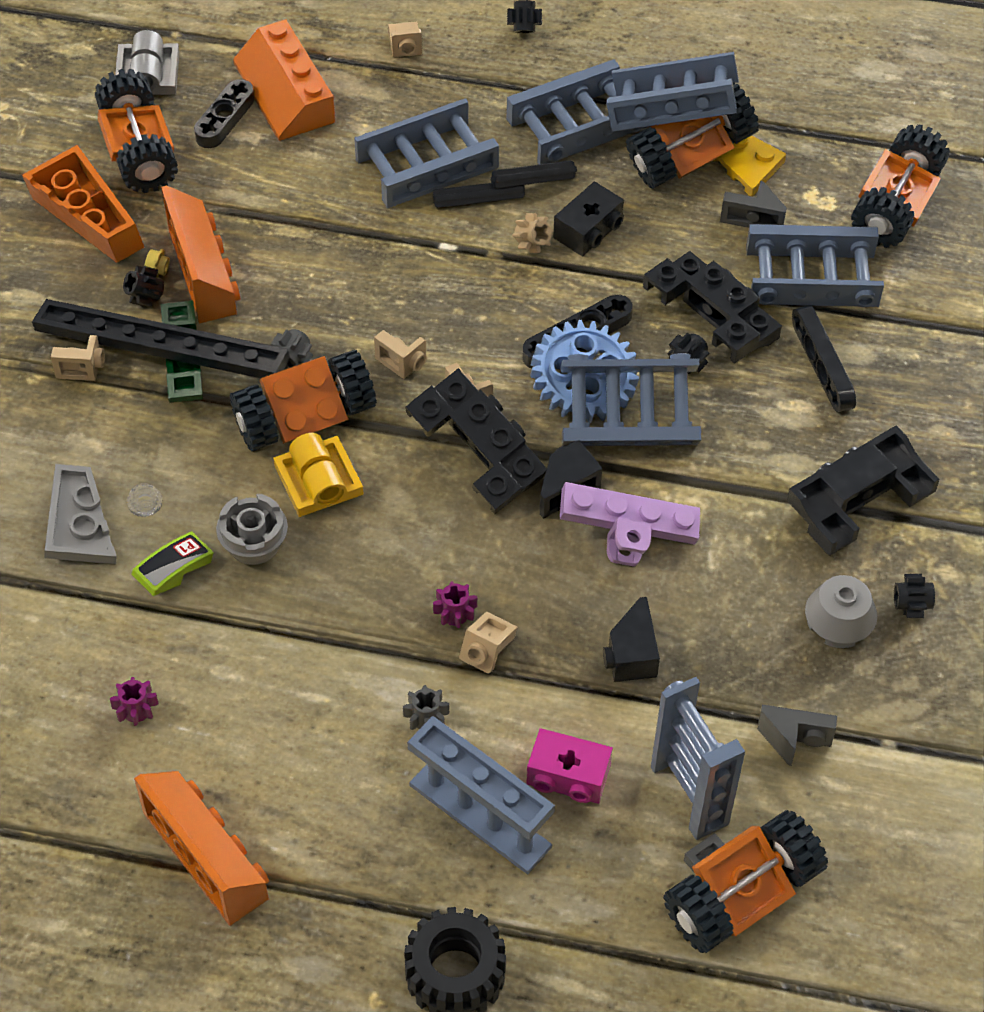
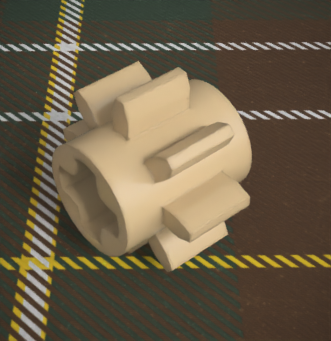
M526 213V220L515 221L517 226L512 237H515L519 243L518 249H529L530 253H540V246L551 245L549 241L554 230L547 223L548 217H537L536 213Z

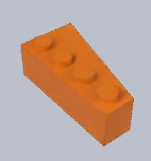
M78 145L22 175L34 201L116 263L145 248L135 222Z

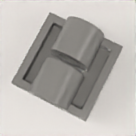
M140 31L134 35L133 44H118L115 75L119 74V69H124L125 74L128 73L129 69H133L135 74L139 71L143 74V77L147 78L153 95L176 94L180 54L178 43L163 44L161 36L154 31Z

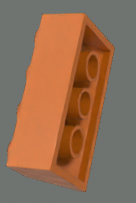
M287 19L258 28L234 57L233 61L241 77L253 85L254 99L278 140L281 141L335 123L334 96Z
M170 186L161 187L169 234L190 298L194 301V309L199 324L237 315L235 301L240 300V293L236 281L230 282L229 277H232V270L229 259H222L221 256L224 253L220 234L214 236L213 231H216V224L213 213H206L202 200Z
M178 771L140 774L134 778L144 815L229 926L269 900L266 887L269 879L265 871L257 862L252 865L245 857L247 851L235 834L229 837L223 829L225 823L214 807L207 809L201 801L204 799L203 795L193 780L186 782Z

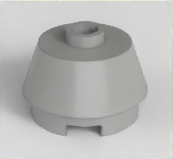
M256 494L257 498L238 500V497L231 499L222 508L217 522L216 533L221 545L236 560L244 564H262L273 558L287 534L288 524L285 514L276 501L263 494Z
M839 575L826 580L812 592L806 602L805 614L809 629H813L819 636L825 639L824 643L831 647L849 648L855 646V642L861 641L871 634L877 623V609L870 590L862 581L852 576Z

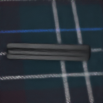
M569 160L498 169L492 171L490 181L494 188L500 189L569 180L575 178L577 166H575L573 161Z
M492 183L433 190V203L436 208L525 197L524 185L496 189Z

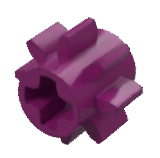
M451 581L443 590L437 588V601L433 602V614H441L442 625L449 624L460 628L461 624L465 623L467 619L470 621L474 620V609L478 606V598L475 595L469 596L468 584L463 586L454 584Z
M131 677L130 680L123 684H116L118 696L111 697L110 703L112 709L117 710L116 714L119 722L126 719L133 722L134 726H137L138 722L146 718H153L150 707L159 705L157 694L152 693L150 681L142 683Z

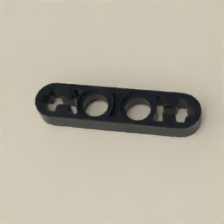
M623 295L609 296L530 337L523 344L524 364L532 369L531 361L533 355H535L532 351H535L537 343L541 344L544 334L551 336L555 326L563 332L565 322L567 321L573 328L577 327L578 320H582L583 323L589 320L596 321L600 325L596 330L601 331L607 325L608 335L626 326L632 319L633 304L631 300Z
M809 305L793 309L792 323L794 330L833 409L837 413L854 409L856 407L854 387L814 308Z

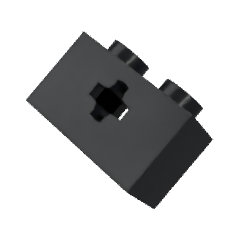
M594 181L554 216L553 238L583 257L592 248H597L609 232L615 231L620 227L624 220V199Z

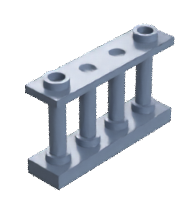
M734 52L612 70L616 96L607 98L606 102L612 132L737 113L733 82L739 83Z
M615 59L507 97L506 119L513 127L526 122L539 140L538 164L559 161L565 157L648 127L612 132L609 115L605 116L592 99L606 93L609 97L616 96L612 70H619L620 66ZM580 103L593 121L578 126L565 108ZM554 113L566 131L551 136L538 117Z
M466 98L354 138L355 157L358 164L372 159L384 177L381 178L382 201L387 208L426 195L435 189L445 188L499 168V145L494 138L480 143L467 126L468 101ZM455 129L467 148L452 153L440 134ZM428 139L439 155V158L424 163L412 144ZM400 149L411 165V168L395 173L384 154Z
M749 224L746 253L747 255L759 256L760 278H753L751 289L760 297L759 304L879 307L884 281H870L868 258H874L879 238L878 227ZM772 256H791L792 279L773 278ZM804 257H823L825 279H805ZM836 257L855 258L857 280H838Z
M685 353L672 354L670 359L589 360L588 355H569L568 360H562L561 373H572L573 422L569 423V428H563L562 446H568L578 440L584 446L698 445L701 441V426H692V422L688 418L687 372H696L699 367V359H690V354ZM619 372H640L641 422L637 423V427H624V423L620 422ZM653 372H674L675 421L672 422V427H658V422L654 421ZM585 373H606L607 422L603 423V427H590V423L586 422Z
M694 677L685 682L676 681L666 687L661 693L651 769L656 773L670 767L693 803L689 830L694 838L698 840L729 825L745 750L737 739L725 745L717 742L696 709L700 682L697 677Z
M434 716L407 742L408 750L426 763L422 770L409 782V786L528 875L552 848V844L536 832L553 815L555 805Z

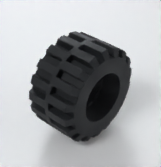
M447 907V914L441 915L439 910L431 912L430 921L423 917L417 923V931L411 930L408 936V945H405L404 951L405 975L409 993L411 996L416 995V1004L421 1009L428 1005L429 1012H472L474 1010L485 1012L487 1011V1001L492 1004L495 1003L499 996V990L503 989L505 982V943L503 938L499 939V930L495 924L488 927V918L480 914L476 918L473 917L472 909L465 908L463 913H456V907ZM448 951L466 952L478 962V966L471 973L462 977L445 976L439 973L432 964L437 957Z

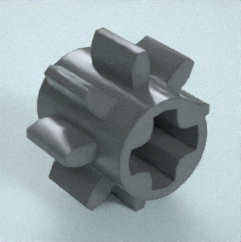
M285 330L283 335L277 333L270 344L288 349L290 359L284 368L285 370L306 363L313 356L310 352L312 347L310 339L300 330Z
M423 685L422 689L415 693L408 692L409 704L403 705V717L410 718L411 730L420 729L432 716L445 724L443 715L449 714V702H442L441 689L434 691Z

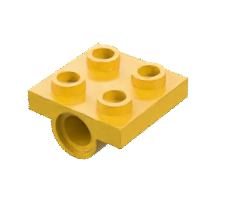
M317 433L303 434L290 444L288 453L273 457L274 466L299 517L364 495L363 485L338 435L322 440L321 436Z

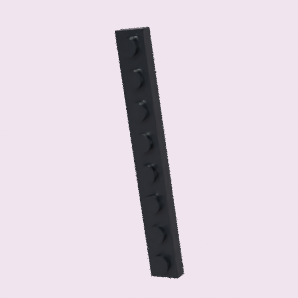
M49 299L44 301L32 320L34 330L85 342L89 341L90 335H96L100 345L256 378H263L283 371L290 359L288 349Z

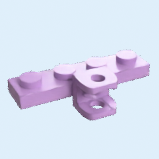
M565 482L562 487L560 519L609 528L607 556L612 563L636 566L642 554L647 551L651 537L693 545L699 539L700 508L568 482ZM619 550L630 551V555L624 556Z

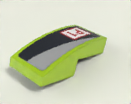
M191 531L153 552L133 568L131 575L152 596H156L181 585L184 574L210 564L214 552Z

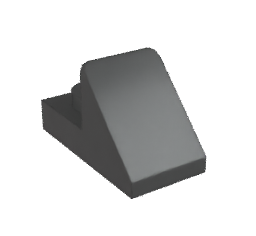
M760 181L757 197L725 192L720 222L748 228L749 224L784 225L787 208L763 181Z
M762 704L757 729L789 766H792L797 742H802L810 747H831L837 726V716Z

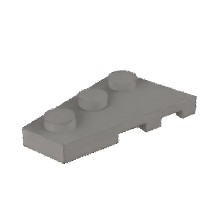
M55 464L44 558L116 564V552L110 540L109 528L100 506V498L91 467Z

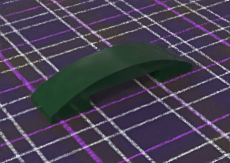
M193 300L161 304L162 323L197 330ZM166 359L169 403L203 399L201 366Z

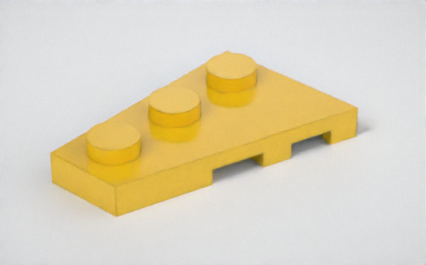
M751 135L737 144L734 143L735 148L713 161H719L727 169V175L733 181L738 180L745 187L744 191L753 197L758 192L760 181L766 183L785 163L786 153Z

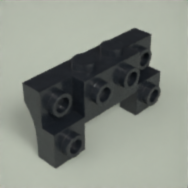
M689 251L674 262L668 258L644 274L643 288L646 291L654 286L662 292L661 302L665 306L684 293L683 301L716 328L713 331L711 344L718 347L724 343L732 350L730 360L734 364L760 347L769 346L780 338L782 325L759 307L760 297L751 288L738 281L729 270L722 268L714 260L707 265Z
M459 368L437 386L433 387L431 385L405 406L407 415L415 418L422 426L423 433L427 437L431 436L449 421V425L489 469V471L473 483L472 489L484 497L491 505L490 510L494 514L498 513L513 499L545 477L547 468L525 444L526 440L523 437L526 434L522 427L515 420L509 422L501 413L503 407L499 401L491 394L487 397L481 389L478 391Z
M896 425L862 446L850 448L843 457L835 462L823 464L816 473L789 488L787 501L809 524L807 533L831 556L857 540L860 528L848 516L850 513L890 489L911 507L936 492L940 479L921 460L911 445L908 436Z

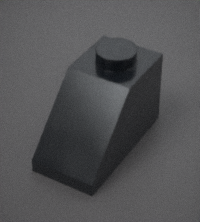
M580 440L568 446H561L550 455L540 494V515L543 519L560 510L562 487L565 482L601 489L603 468Z
M640 597L611 630L609 646L603 647L604 665L606 669H612L614 682L657 678L660 656L647 597Z

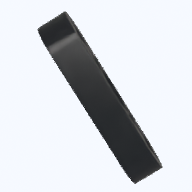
M244 79L231 81L197 121L194 131L196 142L199 146L203 148L219 146L254 103L253 85L249 81ZM224 110L232 112L231 115L226 117L217 115V113Z

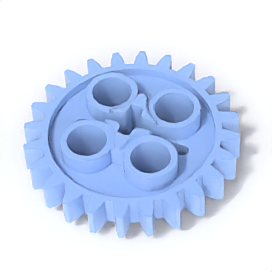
M578 320L576 328H573L567 321L565 322L563 332L555 326L551 336L544 334L541 344L537 343L535 355H533L531 366L533 367L530 374L531 378L536 379L533 388L534 390H542L541 401L552 400L549 407L550 410L558 406L561 407V417L564 418L568 412H572V389H566L572 384V373L561 374L556 371V369H561L562 360H568V356L574 354L588 355V359L593 360L600 352L603 354L596 359H635V352H626L630 343L626 341L619 344L617 341L620 333H614L612 336L608 335L607 325L601 331L596 330L595 321L591 322L589 328L584 327L582 320ZM577 348H583L587 352H580ZM619 372L620 407L626 408L629 398L634 396L635 387L639 381V376L636 375L637 372ZM585 373L586 389L593 392L591 395L586 394V419L591 423L594 414H597L604 421L607 415L606 373Z

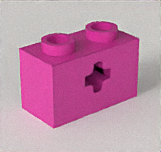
M539 728L527 765L526 784L533 786L540 792H556L567 795L580 803L593 802L599 804L611 767L613 747Z

